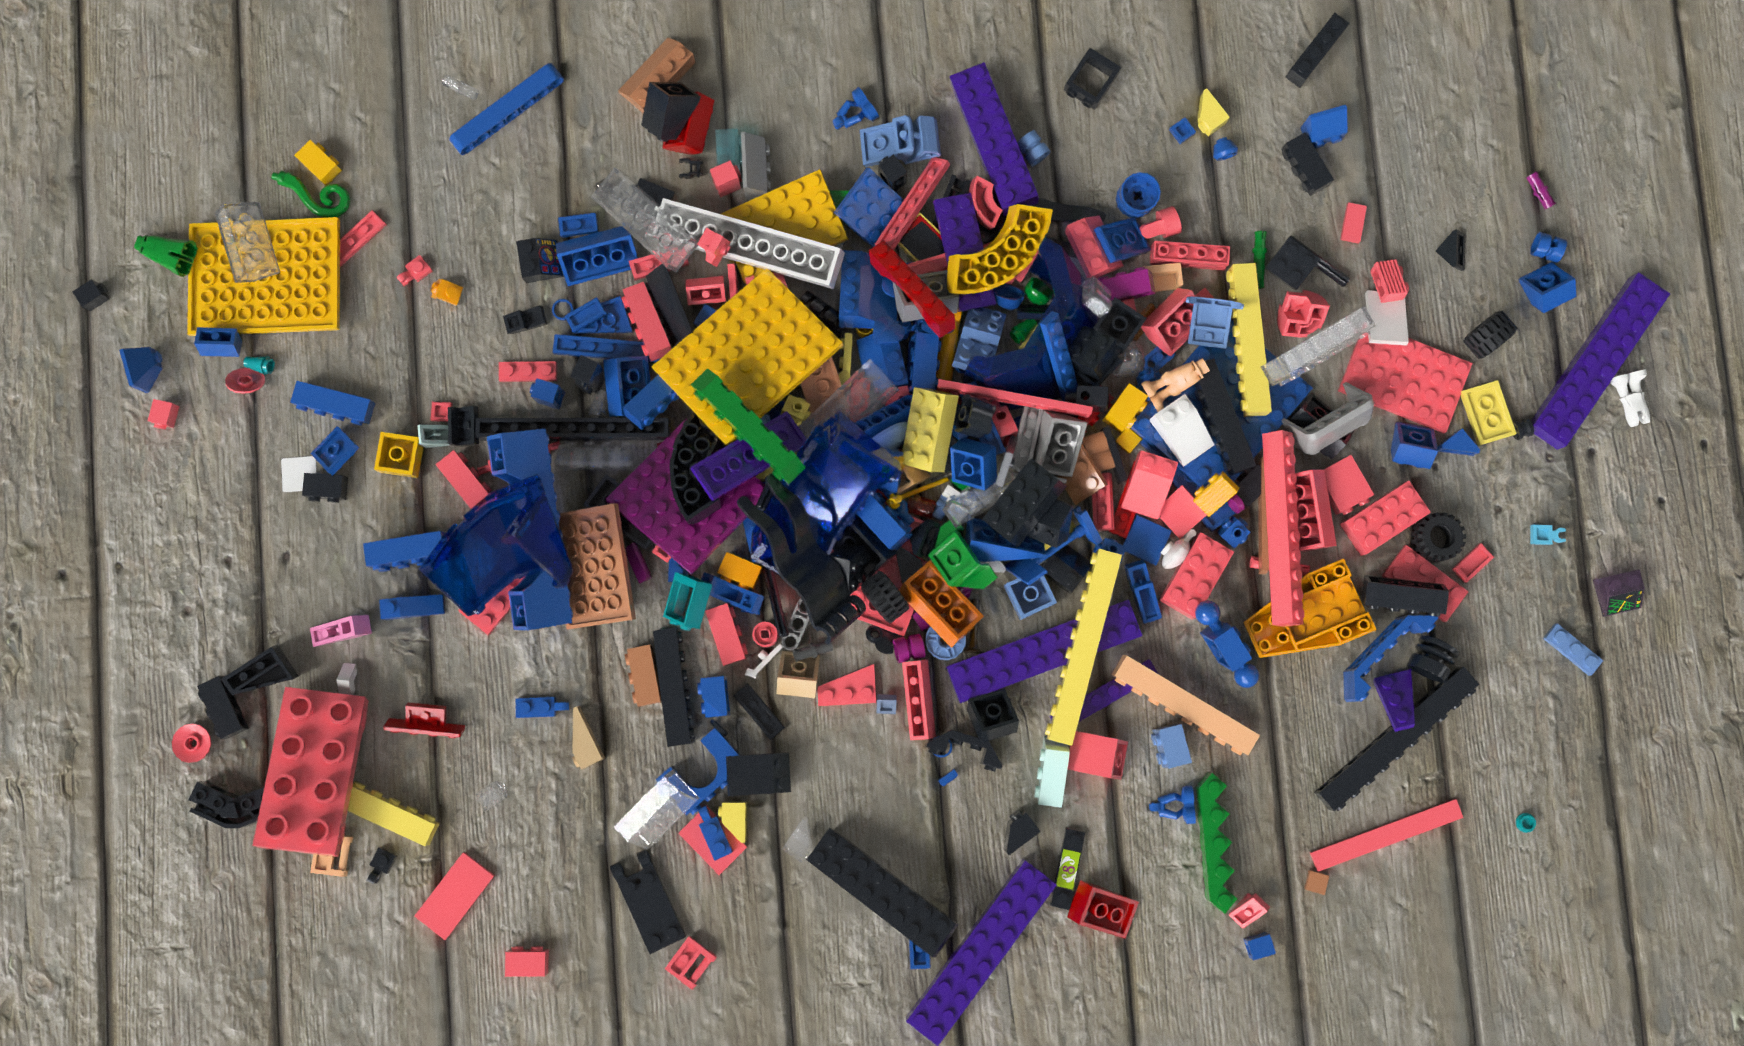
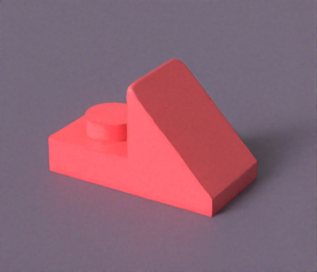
M1247 893L1231 910L1229 916L1238 925L1245 928L1267 913L1270 906L1256 893L1253 895Z

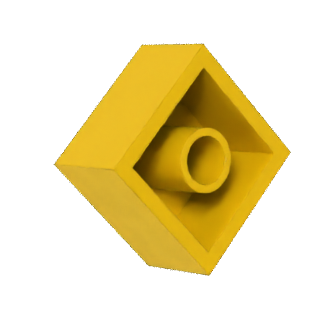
M1129 383L1102 421L1119 433H1122L1124 430L1128 431L1137 419L1134 417L1135 414L1139 415L1148 404L1145 401L1148 395Z
M381 432L374 470L385 474L418 478L423 453V446L419 444V437Z

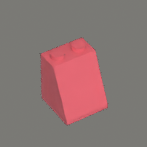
M1076 731L1072 746L1069 745L1070 754L1067 769L1122 780L1128 742Z

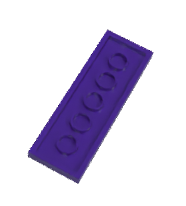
M971 193L935 199L933 201L947 265L949 256L956 254L968 255L984 249ZM993 289L973 294H958V312L996 304Z
M788 411L764 424L783 441L782 443L789 451L792 450L795 453L809 443ZM736 440L693 465L690 469L710 499L714 501L771 466L764 460L759 461L753 455V448L746 441Z

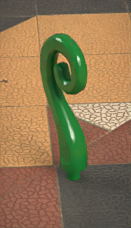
M282 170L279 173H272L271 178L276 180L278 185L292 189L303 204L317 216L323 218L340 217L349 209V193L338 184H328L321 190L320 200L327 206L333 205V201L329 198L331 192H336L340 196V203L336 207L324 208L313 200L307 188L298 177Z

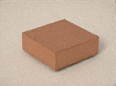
M1309 870L1304 889L1325 895L1329 876Z

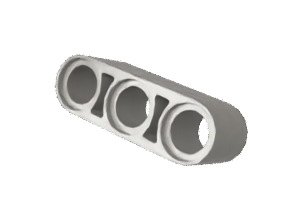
M799 599L788 623L789 635L782 638L783 647L789 651L796 650L799 647L810 621L807 611H802L800 608L803 602L802 599ZM796 619L803 620L804 625L801 629L793 627V622ZM794 637L796 639L795 646L787 647L786 639Z

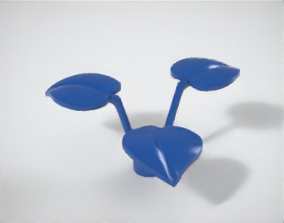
M884 277L882 280L884 293L890 297H895L893 281ZM882 316L874 324L873 340L875 346L897 343L907 339L910 331H914L920 323H922L921 329L925 333H936L928 326L925 319H919L912 325L910 321L902 322L900 316L896 322L889 316Z

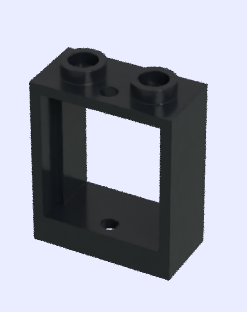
M1089 48L1066 82L1064 91L1069 97L1080 100L1085 107L1095 110L1118 76L1121 67L1092 48ZM1086 63L1109 76L1096 97L1073 83Z

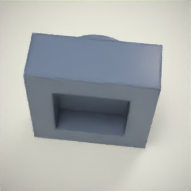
M877 694L876 713L896 714L897 695Z

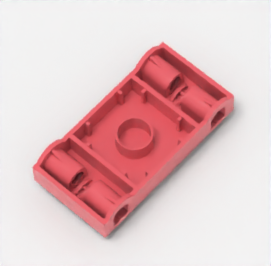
M285 687L253 846L339 857L344 840L345 822L362 733L367 719L369 701L366 697Z

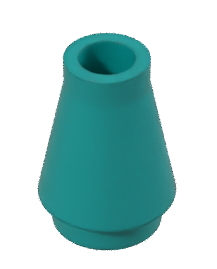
M247 356L243 361V365L245 368L267 375L273 372L275 362L269 356Z

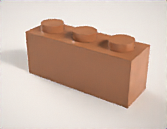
M652 645L627 649L628 654H625V661L627 665H630L631 673H628L630 684L634 685L635 692H632L634 704L637 703V706L641 707L661 703L660 684Z

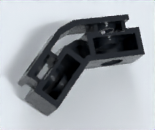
M200 781L196 783L188 799L196 803V806L191 808L189 812L224 828L238 829L256 824L258 821L264 787L238 796L208 781ZM251 815L252 817L251 820L245 821L243 823L232 822L226 819L239 818Z

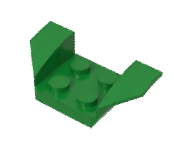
M953 516L940 527L936 546L928 556L949 586L984 589L998 577L989 563L981 564L960 534L965 530L957 517Z

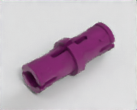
M1538 172L1526 177L1534 190V196L1538 197L1544 210L1556 204L1547 190L1548 186L1544 185Z

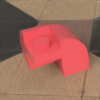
M1303 290L1302 293L1287 291L1283 305L1279 304L1277 324L1281 335L1301 338L1307 337L1308 334L1313 333L1318 328L1321 329L1330 307L1328 302L1319 294Z

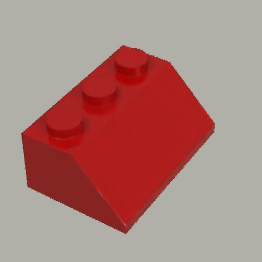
M696 91L695 93L701 97L698 105L678 138L663 142L662 148L689 155L701 154L705 147V139L709 130V122L715 100Z

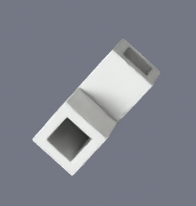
M343 663L337 677L340 694H354V679L357 675L356 664Z

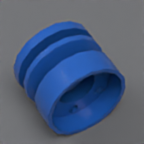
M1139 172L1130 175L1117 191L1116 203L1118 209L1129 218L1144 217L1156 206L1160 199L1159 183L1148 173ZM1138 195L1139 198L1135 201L1133 198Z

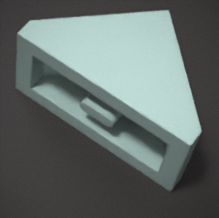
M417 425L419 444L423 447L433 448L449 445L448 425Z

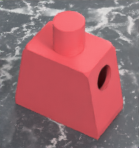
M992 401L991 403L996 406L992 421L1003 446L1006 447L1010 436L1017 437L1018 429L1008 407H1001L998 401Z

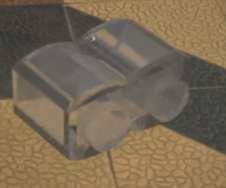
M1095 276L1087 278L1082 284V303L1101 318L1111 309V290Z

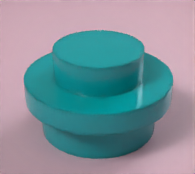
M1521 813L1516 818V827L1521 832L1529 833L1535 829L1536 820L1529 813Z

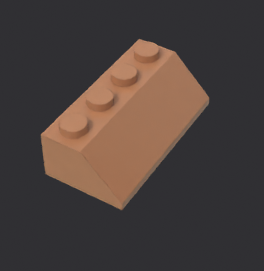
M667 38L618 92L639 111L644 113L649 82H678L696 63L694 54L680 42Z

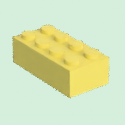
M914 387L902 450L904 462L902 463L904 465L929 472L945 471L958 395L928 388Z

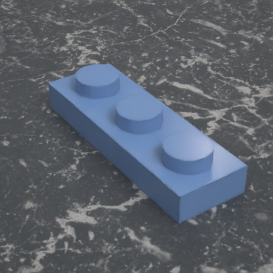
M1558 623L1554 624L1543 638L1588 676H1592L1603 662L1600 657Z

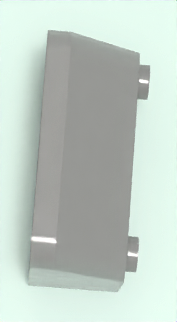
M1345 382L1343 386L1349 399L1348 403L1304 429L1285 418L1281 421L1285 430L1293 433L1294 447L1306 454L1315 455L1321 449L1358 427L1369 423L1375 404L1372 395Z
M1023 407L1017 433L1018 440L1013 455L1016 459L1012 469L1017 473L1033 458L1044 412L1042 409ZM1056 477L1062 483L1066 484V479Z

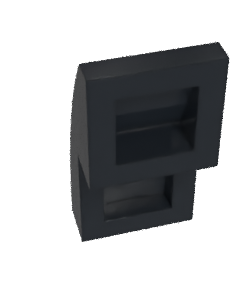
M540 305L503 316L507 334L519 333L547 325L543 306Z

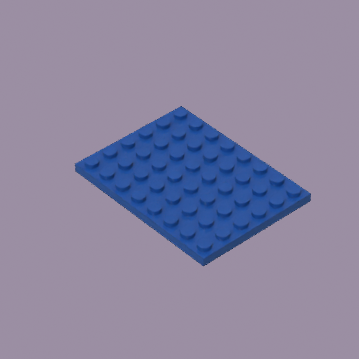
M1231 320L1226 349L1199 345L1182 365L1193 360L1197 362L1202 358L1204 361L1215 359L1254 458L1263 448L1262 434L1277 431L1283 424L1281 420L1287 419L1313 387L1265 348L1272 411L1266 416L1244 417L1243 411L1240 409L1242 395L1238 391L1240 377L1236 372L1238 358L1234 353L1236 339L1232 335L1234 321ZM1194 385L1181 392L1180 395H1170L1163 401L1165 408L1186 394L1197 409L1214 443L1213 447L1184 467L1149 421L1158 413L1152 401L1138 415L1131 429L1165 458L1178 462L1177 468L1198 486L1201 487L1203 485L1206 487L1210 483L1208 480L1215 473L1219 475L1222 471L1233 482L1241 474L1238 473L1230 476L1223 467L1224 460L1222 455L1217 452V442L1215 437L1210 434V424L1208 419H1205L1203 416V407L1195 396L1196 389Z

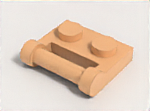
M344 836L338 869H333L335 856L313 854L310 873L347 877L348 870L346 868L353 836Z

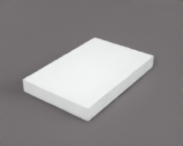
M1367 290L1365 300L1369 343L1407 345L1409 340L1405 298L1399 301L1381 303L1377 291Z

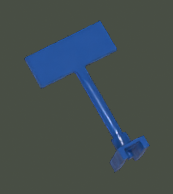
M1077 506L1073 509V513L1079 525L1073 528L1066 542L1057 548L1053 546L1048 548L1045 558L1012 560L1004 566L1008 572L1029 586L1048 573L1039 564L1077 537L1081 538L1083 535H1086L1088 541L1095 545L1100 544L1103 540L1086 510L1082 511Z

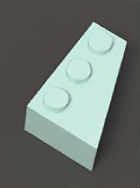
M1046 736L1043 738V747L1040 750L1039 760L1041 761V766L1037 770L1039 785L1035 786L1034 797L1037 798L1038 805L1062 808L1070 751L1067 744L1049 740Z

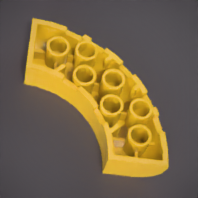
M1020 204L1009 206L1003 228L988 246L973 254L949 256L947 270V289L949 293H979L991 290L1012 280L1030 264L1037 251L1040 250L1042 241L1046 233H1048L1053 209Z

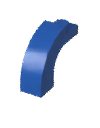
M706 572L703 573L701 580L712 584L709 596L757 615L762 606L764 596L738 587Z

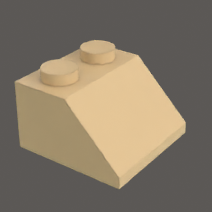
M782 651L777 677V694L815 698L820 655H817L816 658L810 657L796 662L793 652Z

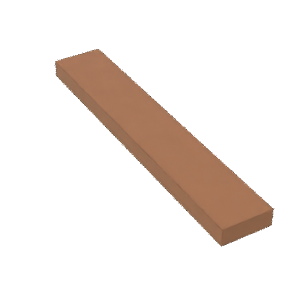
M1261 458L1258 462L1261 466V495L1258 497L1259 574H1266L1269 571L1264 458Z

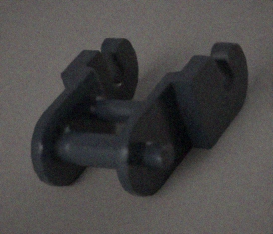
M691 158L679 159V163L685 162L690 164V172L688 174H679V178L691 179V176H697L698 178L703 176V173H701L702 161H691ZM693 165H697V172H692Z

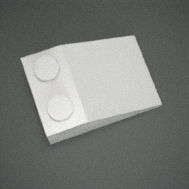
M1186 394L1156 413L1149 420L1183 467L1214 446L1197 409Z

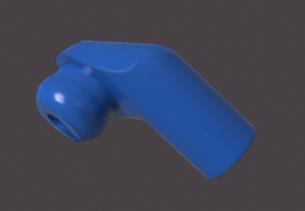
M902 500L899 502L900 507L895 510L899 513L898 517L902 521L905 520L911 525L915 519L908 513L907 502Z

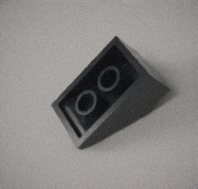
M789 752L726 756L728 796L791 792Z

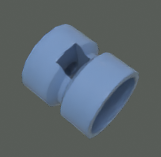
M1035 130L1030 131L1017 142L1021 153L1026 154L1025 159L1031 166L1040 163L1051 152L1044 142H1040L1041 137Z

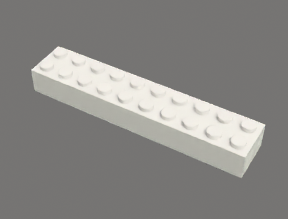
M665 198L662 199L652 235L656 238L706 252L697 244L705 229L708 228L731 242L729 245L730 249L725 256L723 255V258L761 269H768L771 272L834 289L845 254L841 248Z

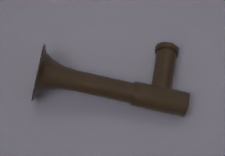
M972 599L971 603L980 611V600ZM978 623L971 629L970 643L968 648L963 651L964 653H983L978 647Z

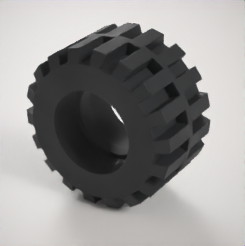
M1498 311L1473 329L1464 338L1463 342L1478 359H1481L1504 344L1516 333L1518 328L1503 311Z
M1437 512L1417 521L1418 524L1413 527L1415 531L1411 532V537H1414V540H1411V544L1416 546L1413 548L1414 551H1419V555L1426 557L1427 561L1433 562L1445 561L1456 557V554L1462 551L1461 547L1465 546L1466 542H1463V539L1466 538V534L1462 532L1465 530L1464 526L1460 527L1459 525L1461 521L1459 519L1454 520V515ZM1434 526L1442 529L1446 535V543L1443 548L1436 547L1431 541L1430 533Z
M878 571L861 584V590L886 622L892 623L909 610L907 601L885 573Z

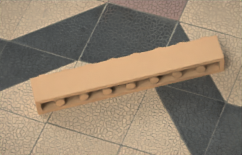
M1122 655L1111 674L1116 677L1114 681L1123 686L1126 684L1133 687L1131 689L1132 692L1139 696L1145 694L1149 697L1148 701L1158 706L1160 703L1166 707L1164 711L1173 716L1175 714L1182 717L1181 721L1189 726L1195 724L1199 727L1198 731L1206 736L1209 733L1215 736L1214 741L1223 746L1227 743L1232 746L1231 751L1240 756L1242 753L1249 756L1260 737L1259 734L1127 655Z

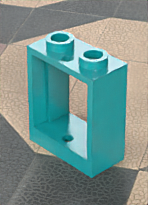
M675 572L663 617L669 619V623L680 626L684 630L700 629L712 584L692 575ZM690 587H692L693 591L691 594L686 616L683 617L682 615L685 608Z

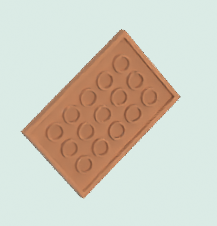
M618 503L559 513V530H561L563 536L561 544L565 552L564 566L568 573L567 588H569L571 594L569 602L573 610L572 623L566 624V629L636 619Z

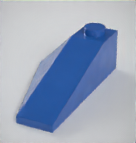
M968 517L965 541L979 561L991 562L1046 557L1043 542L1027 536L1019 547H1016L982 519Z

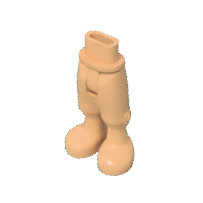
M1202 358L1197 362L1193 360L1171 371H1166L1161 376V379L1152 382L1144 381L1141 384L1157 412L1164 409L1163 401L1170 395H1180L1181 392L1204 378L1202 375L1210 370ZM1168 385L1167 388L1156 392L1159 388Z

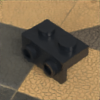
M478 406L448 407L449 445L459 447L478 445L479 439L475 437L476 418H479Z

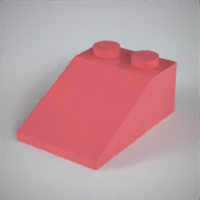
M1141 450L1137 454L1121 508L1158 520L1178 462Z

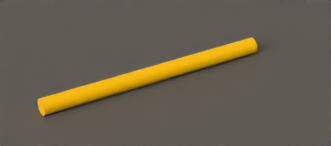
M948 477L901 495L902 499L948 482Z

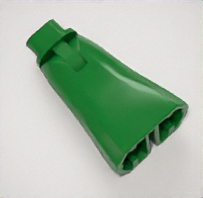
M139 235L134 245V248L139 250L140 254L180 277L189 274L198 250L193 240L173 239L155 235Z

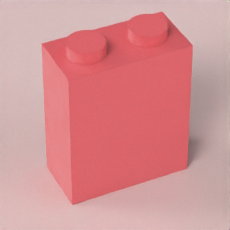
M1352 455L1324 469L1330 506L1336 515L1342 513L1344 516L1354 510L1353 506L1357 504L1362 506L1370 502L1369 497L1373 496L1374 493Z

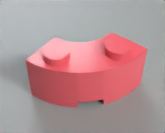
M976 176L972 179L969 193L972 196L977 221L986 229L991 230L995 227L1002 209L993 200L992 190L994 184Z

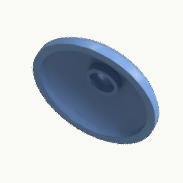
M908 422L897 423L878 433L860 450L861 457L869 460L873 451L890 448L892 451L899 452V449L904 445Z

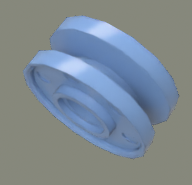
M930 626L926 633L925 643L932 656L940 660H950L962 653L966 643V636L951 648L949 645L944 646L940 643L939 634Z

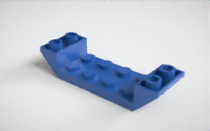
M1408 615L1395 618L1343 672L1344 700L1346 702H1362L1366 699L1371 687L1360 676H1365L1371 670L1370 666L1374 662H1379L1384 657L1383 652L1387 648L1391 649L1398 642L1396 639L1401 634L1405 635L1408 631L1412 634L1428 633L1436 626L1435 622L1438 620V617Z

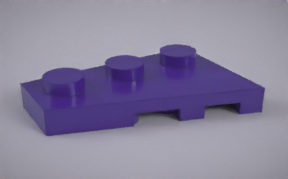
M1411 669L1374 678L1373 683L1394 731L1413 728L1415 718Z

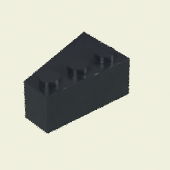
M277 644L229 673L221 680L230 693L235 695L293 680L299 677V675Z

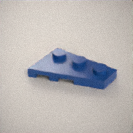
M621 296L602 302L601 304L607 315L574 334L633 333Z

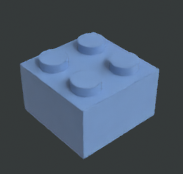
M1044 575L1029 586L1018 578L1004 585L1019 620L1057 603Z
M1172 724L1152 729L1151 740L1158 749L1156 758L1159 765L1162 764L1163 768L1170 769L1192 763L1182 724Z

